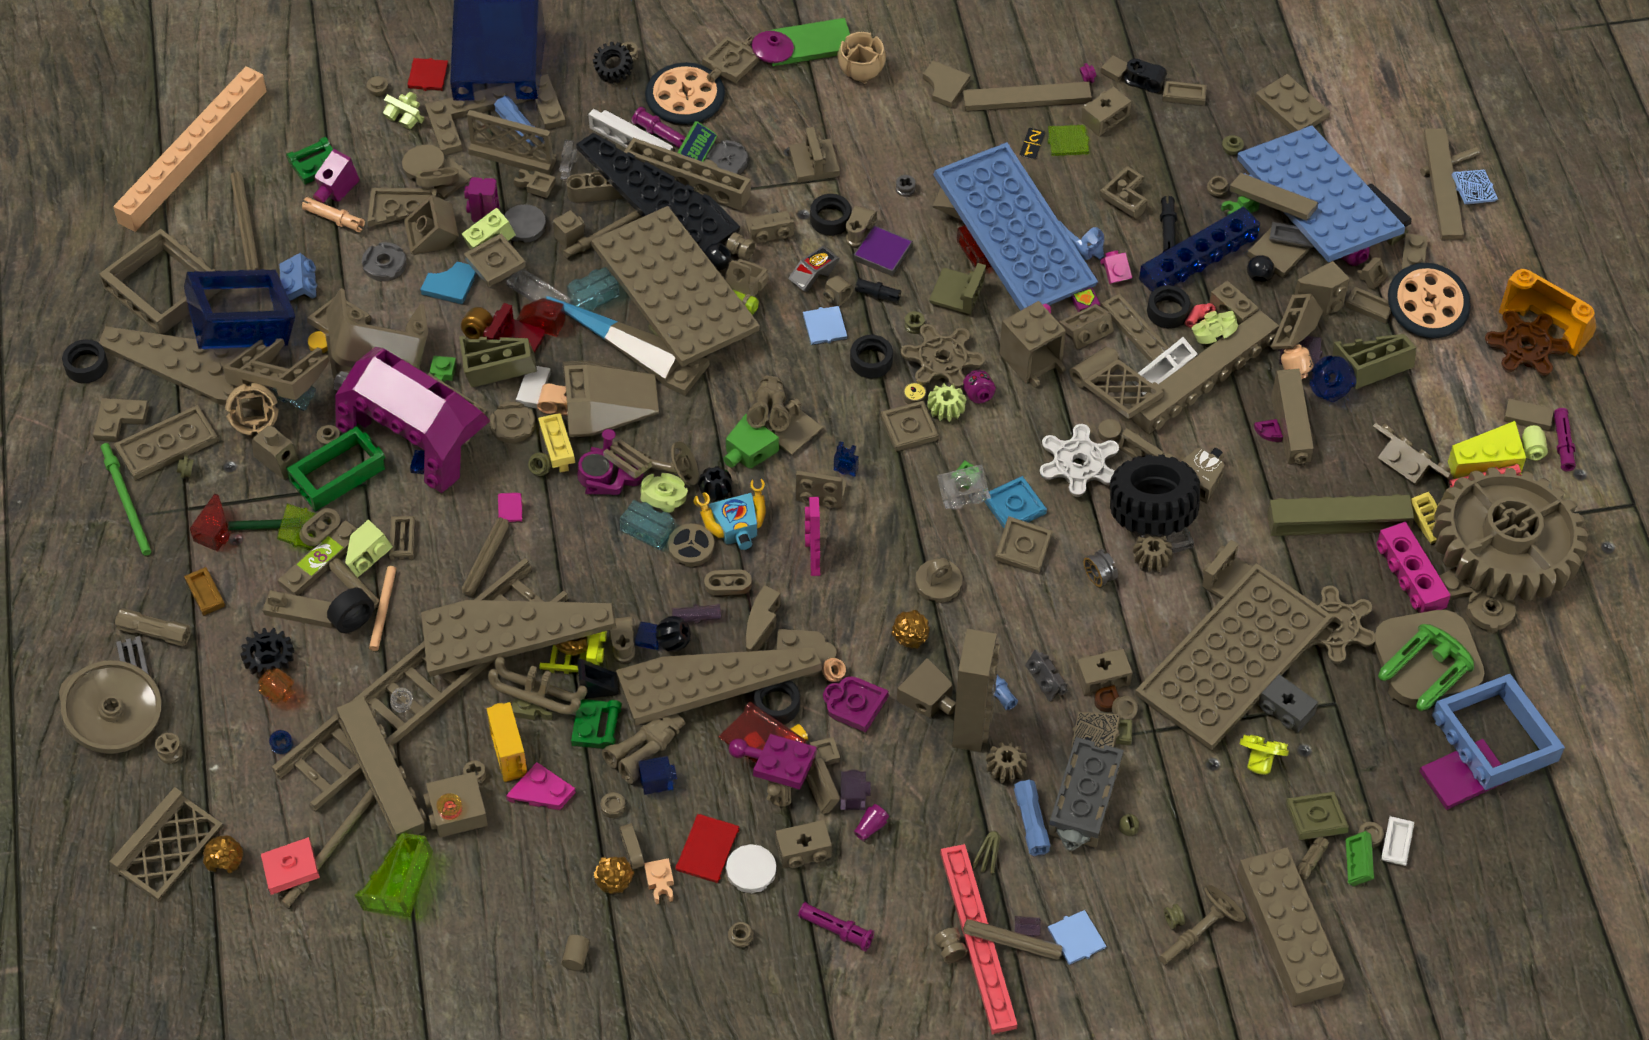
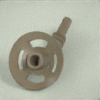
M677 441L673 443L671 463L651 459V456L639 451L652 460V469L678 474L681 480L689 486L695 485L698 482L699 471L696 460L691 450L683 442ZM675 449L680 450L679 454L675 455ZM684 476H688L690 480H686Z
M1209 884L1206 885L1204 888L1205 893L1213 905L1210 908L1211 912L1194 928L1188 929L1177 939L1178 941L1159 956L1160 961L1163 964H1167L1183 949H1189L1190 946L1198 941V937L1218 918L1222 919L1226 916L1234 921L1244 922L1246 919L1245 914L1220 889Z

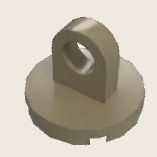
M946 558L934 559L925 562L919 567L916 572L915 586L918 593L924 599L943 603L951 601L959 594L963 577L960 569Z

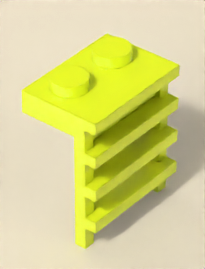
M607 631L587 636L588 649L580 654V659L598 666L600 662H603L604 648L602 646L603 642H606ZM555 645L552 648L550 663H540V669L549 670L551 673H555V671H564V674L578 672V666L571 665L572 655H566L564 665L556 664L558 648Z

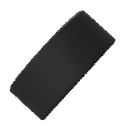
M824 194L816 198L810 208L812 227L818 233L830 236L846 231V222L851 216L849 201L838 194ZM825 209H836L844 215L838 220L829 221L819 217L818 213Z
M1171 285L1160 286L1154 289L1149 296L1147 306L1148 317L1159 327L1167 329L1177 328L1185 323L1189 315L1190 298L1179 287ZM1164 300L1174 301L1181 306L1182 310L1177 313H1164L1156 307V303Z
M874 334L859 337L850 349L851 367L857 374L866 378H878L885 375L893 364V348L891 344L882 336ZM874 349L883 353L885 358L878 363H866L859 359L858 355L865 350Z
M83 339L75 341L63 352L62 361L66 374L77 383L94 382L100 379L107 371L108 360L105 350L100 343L94 340ZM91 354L98 356L96 363L90 367L76 368L72 366L75 359L82 355Z
M362 588L348 589L338 595L330 604L327 610V618L340 633L353 632L363 626L372 616L374 602Z
M788 680L755 690L754 708L757 716L770 725H783L795 719L800 709L798 687ZM777 691L788 694L792 701L791 705L786 709L776 711L766 708L763 704V698L767 694Z

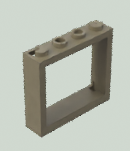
M162 229L156 231L99 273L102 286L106 291L158 334L162 335L222 290L221 277L216 273V270H211L206 266L202 258L195 257L187 246L179 244L173 235L169 236ZM165 250L204 283L160 314L121 281Z

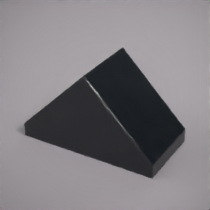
M583 659L577 661L579 684L587 688V694L584 699L616 696L619 694L616 672Z

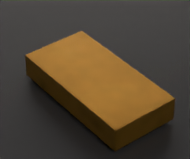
M207 567L184 576L203 616L225 607V603Z

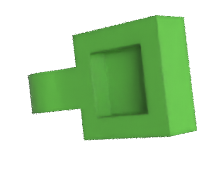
M1240 196L1237 202H1223L1221 211L1231 210L1227 214L1228 219H1233L1237 215L1241 218L1259 210L1260 202Z
M433 356L429 373L444 383L446 380L452 381L457 364L456 358Z

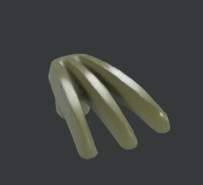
M991 831L988 833L972 864V868H976L984 850L987 849L981 872H985L990 853L993 851L990 873L994 874L1001 839L998 832Z

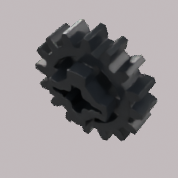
M263 628L261 634L256 631L253 632L254 638L246 637L247 644L241 645L243 652L240 655L245 669H249L252 675L258 672L260 678L265 673H268L270 678H272L273 672L281 675V668L288 669V661L294 660L292 654L295 653L290 637H285L284 631L277 634L275 628L271 632H267L266 628Z

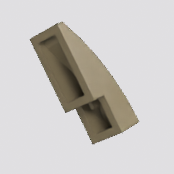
M766 585L763 586L751 608L746 630V652L759 651L776 628L775 613L781 606V593Z

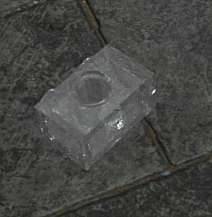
M982 464L937 475L942 501L946 509H959L965 504H979L991 498L986 473ZM964 486L970 487L967 491H959Z

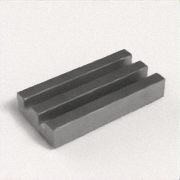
M137 636L135 637L136 640L132 641L131 638L126 639L124 643L117 641L120 661L126 662L124 649H128L131 664L137 666L133 647L137 646L142 670L149 675L141 637Z

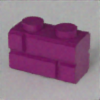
M472 177L469 186H465L464 197L469 199L467 200L466 212L471 213V220L477 223L495 208L500 211L496 180L493 178L482 180V178Z

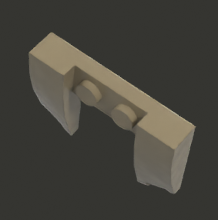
M276 339L269 347L264 345L263 340H259L225 365L223 370L228 384L240 386L242 384L247 385L250 382L276 388L280 397L297 400L318 379L330 362L328 355L321 359L320 357L323 355L321 348L317 347L290 369L271 365L270 362L285 345L284 340Z

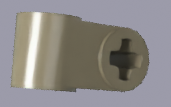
M857 205L854 206L851 216L846 222V230L848 231L846 243L849 246L859 247L876 223L877 211Z
M631 616L615 618L617 628L609 630L614 658L619 663L626 664L635 658L634 631Z

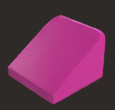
M498 494L499 517L507 519L509 522H522V494Z

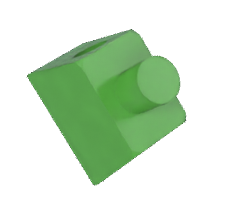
M746 413L726 438V451L728 454L723 457V460L730 468H733L739 462L747 468H753L779 451V437L765 426L760 428L751 427L747 422Z

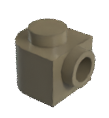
M835 276L826 282L825 291H823L822 295L827 302L840 307L850 298L854 287L840 276Z

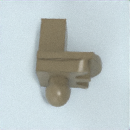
M768 781L767 800H770L779 807L789 805L791 803L792 787Z

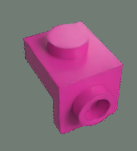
M1118 250L1105 254L1106 257L1100 260L1101 265L1104 264L1109 284L1132 278L1126 252L1121 254L1118 253Z

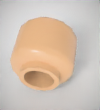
M1301 345L1284 350V354L1281 356L1284 370L1299 368L1301 379L1308 377V372L1313 369L1309 350Z

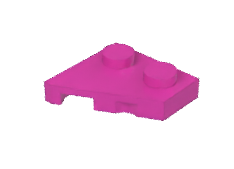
M536 762L511 789L506 798L507 801L512 803L517 800L529 802L530 806H546L549 809L561 810L576 792L573 786Z

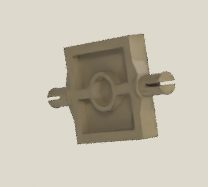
M750 35L744 42L736 41L726 36L702 59V65L712 70L707 75V80L709 82L711 80L712 83L719 76H723L737 83L761 60L754 54L751 48L754 36Z

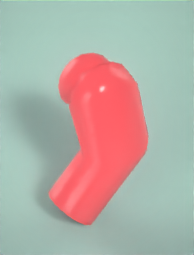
M1212 303L1194 306L1185 321L1186 326L1192 328L1197 324L1198 320L1205 319V314L1216 311L1215 306Z

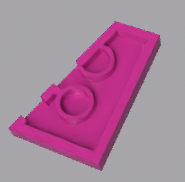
M809 497V506L805 507V547H810L811 576H820L819 497Z

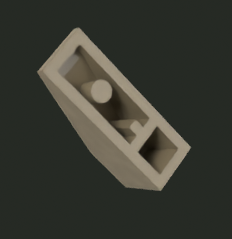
M1312 294L1291 296L1271 345L1273 350L1292 349L1316 329L1323 310Z

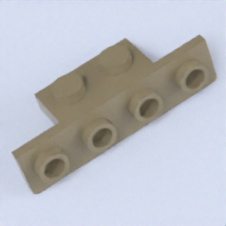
M1377 423L1373 425L1378 432L1390 439L1387 446L1378 456V459L1409 481L1417 485L1429 467L1447 480L1453 479L1451 474H1449L1450 468L1441 462L1438 465L1433 463L1431 455L1422 449L1419 452L1413 449L1412 446L1414 444L1402 436L1399 439L1394 436L1395 431L1388 425L1383 424L1382 427Z

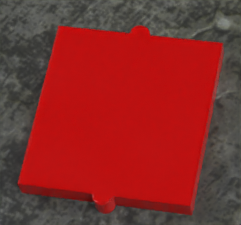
M413 58L408 88L423 89V91H442L448 60Z

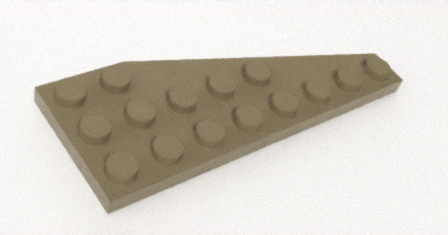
M105 326L99 341L105 352L122 360L125 358L134 362L135 366L141 369L143 367L152 371V374L180 387L190 388L195 394L205 395L211 398L212 402L226 405L230 393L238 387L227 383L223 367L250 348ZM280 352L270 362L271 365L278 366L281 357ZM262 397L241 399L242 408L263 410Z
M464 600L421 612L427 672L430 677L490 662L498 657L505 658L617 628L614 607L611 603Z
M815 648L665 656L616 670L634 723L635 725H640L822 670V665Z

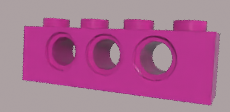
M1403 522L1380 530L1377 541L1378 551L1384 554L1391 572H1395L1401 589L1406 591L1410 597L1412 607L1415 610L1417 609L1419 613L1447 608L1451 595L1407 523Z

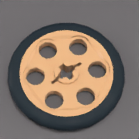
M689 62L675 63L658 70L651 77L646 86L645 98L649 108L656 116L673 124L687 125L694 124L695 121L702 122L712 117L724 102L725 87L720 77L712 83L711 80L709 82L707 75L712 70L703 65ZM695 76L696 79L689 81L686 77ZM670 79L676 81V83L671 85L665 82ZM683 87L688 95V100L686 99V95L683 93ZM703 87L711 88L708 92H703L700 89ZM661 95L670 96L667 100H662L659 97ZM702 102L705 105L703 107H696L694 104ZM677 106H682L685 108L682 111L674 110V108Z
M1434 263L1410 265L1400 270L1389 285L1388 304L1392 315L1402 327L1417 336L1425 338L1449 336L1457 332L1469 317L1471 302L1466 285L1459 276L1442 265ZM1430 276L1434 278L1436 284H1427L1425 281V277ZM1408 283L1413 284L1416 287V291H1408L1405 285ZM1443 290H1452L1454 297H1446ZM1426 297H1427L1429 300L1433 299V303H1431L1430 301H1427V302H1426V301H1425ZM1404 304H1413L1415 311H1407ZM1450 309L1453 312V317H1446L1442 310ZM1423 316L1432 317L1434 323L1426 324L1423 321Z

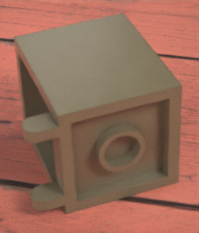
M1037 301L1002 321L999 354L1025 383L1030 382L1036 388L1040 386V381L1037 377L1053 368H1056L1060 373L1066 371L1065 366L1062 364L1066 330L1040 301Z

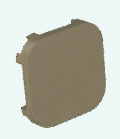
M1449 610L1422 612L1390 618L1383 621L1377 627L1372 650L1377 653L1381 667L1419 632L1418 627L1422 624H1430L1447 632L1471 654L1474 660V670L1472 672L1467 671L1437 701L1481 685L1485 674L1484 667L1468 625L1457 613ZM1428 642L1391 679L1386 680L1389 686V696L1392 700L1396 699L1400 703L1409 705V709H1417L1416 704L1419 697L1455 663V659L1449 655L1443 662L1437 661L1432 655V651L1437 645L1433 646ZM1452 674L1442 685H1444L1454 674Z

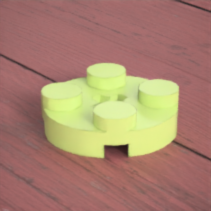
M1216 311L1205 314V319L1194 325L1192 331L1197 342L1209 344L1217 342L1216 337L1223 335V338H1226L1233 334L1238 328V323L1233 311L1219 314Z
M661 473V477H654V474H650L641 483L640 499L643 503L661 508L662 511L670 513L676 507L684 504L688 490L684 487L685 483L681 478L675 475Z

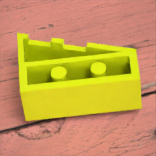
M1513 421L1453 445L1448 459L1453 479L1469 476L1473 471L1483 473L1488 468L1497 467L1500 469L1515 464L1519 465L1522 472L1526 456L1516 422Z

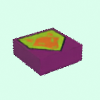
M1092 287L1081 290L1071 296V300L1078 312L1095 304L1100 306V302Z

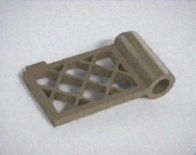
M1104 347L1070 369V377L1078 387L1088 388L1128 419L1164 397V388L1156 382H1149L1119 360L1117 351L1110 347ZM1120 369L1124 372V375H1111V373ZM1107 381L1106 386H1096L1095 383ZM1110 381H1123L1122 386H1110ZM1126 381H1136L1139 385L1126 386ZM1109 392H1121V397H1111ZM1125 392H1138L1137 397H1125ZM1141 392H1151L1153 395L1141 397ZM1124 403H1136L1131 409L1123 406Z

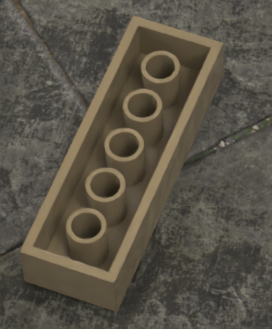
M973 629L966 630L958 670L953 748L981 752L983 743H988L989 728L994 712L1000 644L996 643V633Z
M1288 847L1240 860L1237 871L1238 879L1292 1007L1340 994L1345 979Z

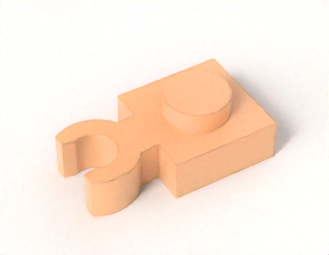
M669 858L644 863L649 890L655 889V903L660 904L659 896L661 894L668 895L669 902H672L673 891L669 886L674 885Z

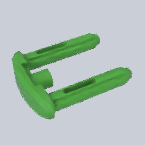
M1430 624L1420 625L1418 627L1419 632L1380 669L1378 674L1381 681L1391 679L1428 642L1433 646L1437 645L1432 651V655L1437 661L1443 662L1449 655L1453 657L1455 663L1419 697L1416 704L1419 711L1429 709L1467 671L1472 672L1474 670L1473 657L1466 648L1453 636ZM1452 674H1454L1444 685H1442Z

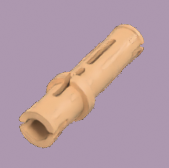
M310 197L304 199L308 204L302 203L303 210L331 220L337 226H345L356 232L362 231V228L358 226L364 227V219L350 215L344 209L340 211Z

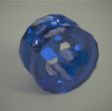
M277 730L269 738L271 749L276 754H285L293 746L291 736L285 730ZM284 738L286 744L281 743L277 746L276 741H281Z

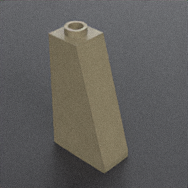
M1300 369L1278 370L1275 376L1271 400L1283 435L1282 443L1288 464L1311 462L1314 447Z

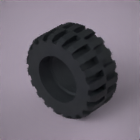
M1152 454L1145 455V457L1141 458L1137 456L1132 461H1125L1114 471L1111 477V514L1122 527L1125 526L1130 532L1136 531L1139 535L1144 536L1145 534H1150L1152 537H1158L1161 534L1167 536L1171 535L1172 532L1178 533L1182 531L1184 527L1187 528L1198 516L1200 479L1193 468L1189 467L1184 461L1180 462L1175 457L1171 456L1168 458L1165 455L1159 454L1158 456H1152Z

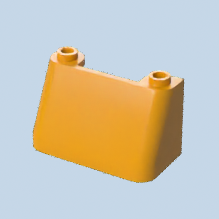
M1519 269L1509 278L1499 313L1503 315L1505 311L1513 310L1520 312V315L1524 317L1530 310L1537 315L1547 314L1551 316L1553 324L1565 330L1562 339L1567 340L1570 344L1568 353L1576 357L1592 338L1596 329L1595 314L1592 306L1527 269Z

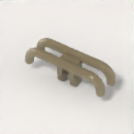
M503 657L496 658V670L491 669L488 673V680L495 690L560 714L568 715L577 712L580 708L581 700L587 694L585 686H579L577 692L573 693L549 685L551 679V672L545 671L543 674L542 682L537 681V667L534 666L530 667L527 677L512 672L505 667ZM498 674L508 681L525 686V690L502 683L498 679ZM546 694H548L559 699L571 702V704L565 705L545 698Z

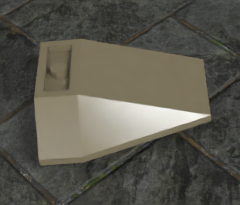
M585 360L563 362L569 437L594 436L602 433L605 429H615L659 414L654 374Z

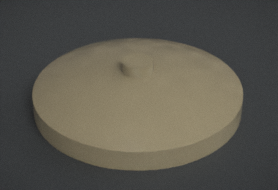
M101 661L84 667L69 680L61 697V718L69 735L83 747L100 753H121L141 745L155 731L161 716V696L153 679L139 667L123 661Z

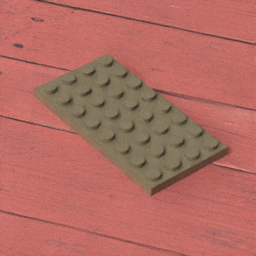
M668 206L591 240V246L682 367L760 331L759 323Z
M1256 563L1135 690V695L1206 747L1213 750L1260 699L1261 693L1279 674L1282 675L1332 622L1333 616Z

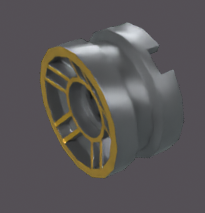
M1103 549L1098 550L1094 555L1085 557L1083 561L1088 577L1098 587L1105 585L1107 580L1112 581L1118 577L1117 568L1114 569L1112 566L1115 563L1109 553L1104 554L1105 550Z

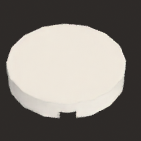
M752 844L741 846L734 850L727 860L726 873L728 880L742 892H761L775 879V858L769 850L762 846Z

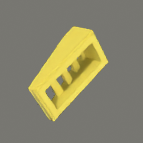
M1426 492L1411 498L1414 521L1430 544H1433L1437 541L1431 531L1434 523L1429 525L1427 523L1434 520L1437 504L1431 494Z

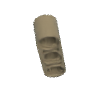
M600 172L574 174L566 180L568 199L574 203L624 198Z

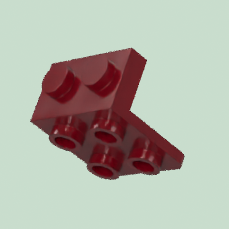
M503 303L500 310L495 312L490 327H486L483 337H487L488 340H500V337L528 338L535 354L545 337L544 329L515 320L512 305Z

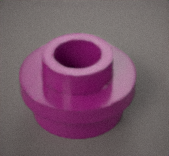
M1083 64V67L1079 68L1084 82L1094 83V78L1097 77L1093 65Z

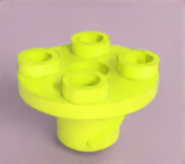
M1244 735L1240 739L1239 744L1251 748L1247 768L1256 774L1266 775L1270 773L1274 755L1288 756V744L1278 741H1267V743H1264L1265 738Z

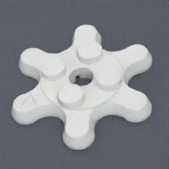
M1078 424L1073 428V437L1070 440L1063 441L1053 435L1045 436L1042 440L1044 449L1054 455V460L1040 467L1041 476L1045 480H1051L1056 477L1067 479L1068 483H1070L1069 491L1074 497H1080L1085 493L1088 481L1097 480L1104 485H1110L1114 470L1106 466L1105 460L1115 456L1119 451V445L1115 441L1109 440L1101 444L1092 442L1089 438L1090 428L1085 424ZM1076 458L1083 459L1085 463L1082 466V464H1077L1073 462V460Z

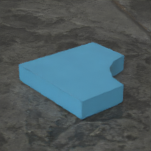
M457 261L452 268L445 272L437 274L428 273L420 289L421 295L463 304L477 273L469 264Z

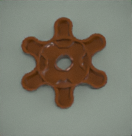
M1507 310L1502 315L1507 330L1504 332L1490 331L1485 335V341L1489 347L1500 348L1506 355L1501 362L1502 368L1506 372H1513L1518 368V365L1524 364L1526 367H1534L1540 376H1547L1553 370V366L1548 360V355H1563L1570 348L1567 340L1553 338L1549 335L1548 329L1552 326L1553 319L1547 314L1538 315L1533 322H1524L1517 312ZM1521 342H1530L1532 346L1523 347Z

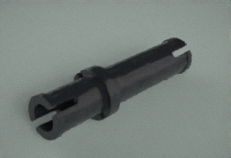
M1166 196L1161 199L1162 213L1160 214V221L1163 230V255L1169 257V249L1171 250V256L1177 254L1175 232L1177 214L1175 212V199L1172 196H1168V204L1166 203Z

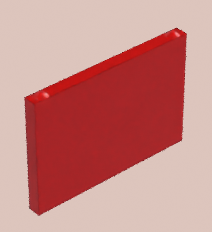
M697 814L679 861L676 864V871L718 883L739 832V826Z

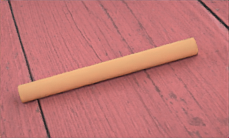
M388 566L369 646V649L372 651L379 650L396 574L394 566Z

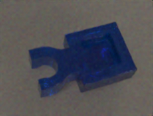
M839 442L834 455L835 471L843 475L856 476L859 469V456L854 455L856 446L852 445L851 449H847L844 447V442Z

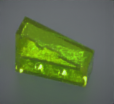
M401 833L383 857L384 862L377 871L373 870L369 876L370 880L362 890L359 889L354 895L363 911L410 917L433 853L426 836Z

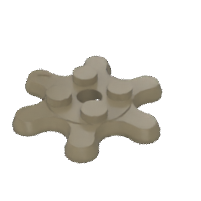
M925 324L920 328V334L924 342L918 346L904 345L900 351L904 360L914 361L921 365V368L915 373V379L920 385H927L932 379L939 380L945 378L950 385L954 383L955 389L962 388L964 386L963 380L965 379V376L962 374L963 369L980 368L985 362V357L981 353L969 352L965 349L964 344L970 338V333L965 328L956 329L950 336H942L933 325ZM939 355H943L947 357V360H941L936 357Z
M1330 585L1324 587L1321 591L1322 602L1318 606L1333 616L1332 622L1338 623L1340 627L1333 631V629L1327 626L1306 649L1314 645L1326 647L1330 661L1334 664H1340L1346 658V646L1356 643L1363 647H1370L1375 643V633L1363 628L1360 624V619L1372 611V604L1365 599H1360L1349 605L1344 604L1339 599V591L1336 587Z

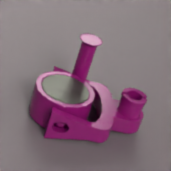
M605 429L602 432L604 438L603 449L591 447V452L585 453L578 462V480L581 485L586 487L585 494L618 495L623 490L624 485L638 486L644 478V473L634 478L617 466L618 476L616 481L609 485L612 479L613 463L604 457L603 451L606 449L611 450L610 446H612L613 439L616 436L612 429ZM616 454V456H618L619 458H621L622 460L625 461V459H623L621 456H619L618 454Z

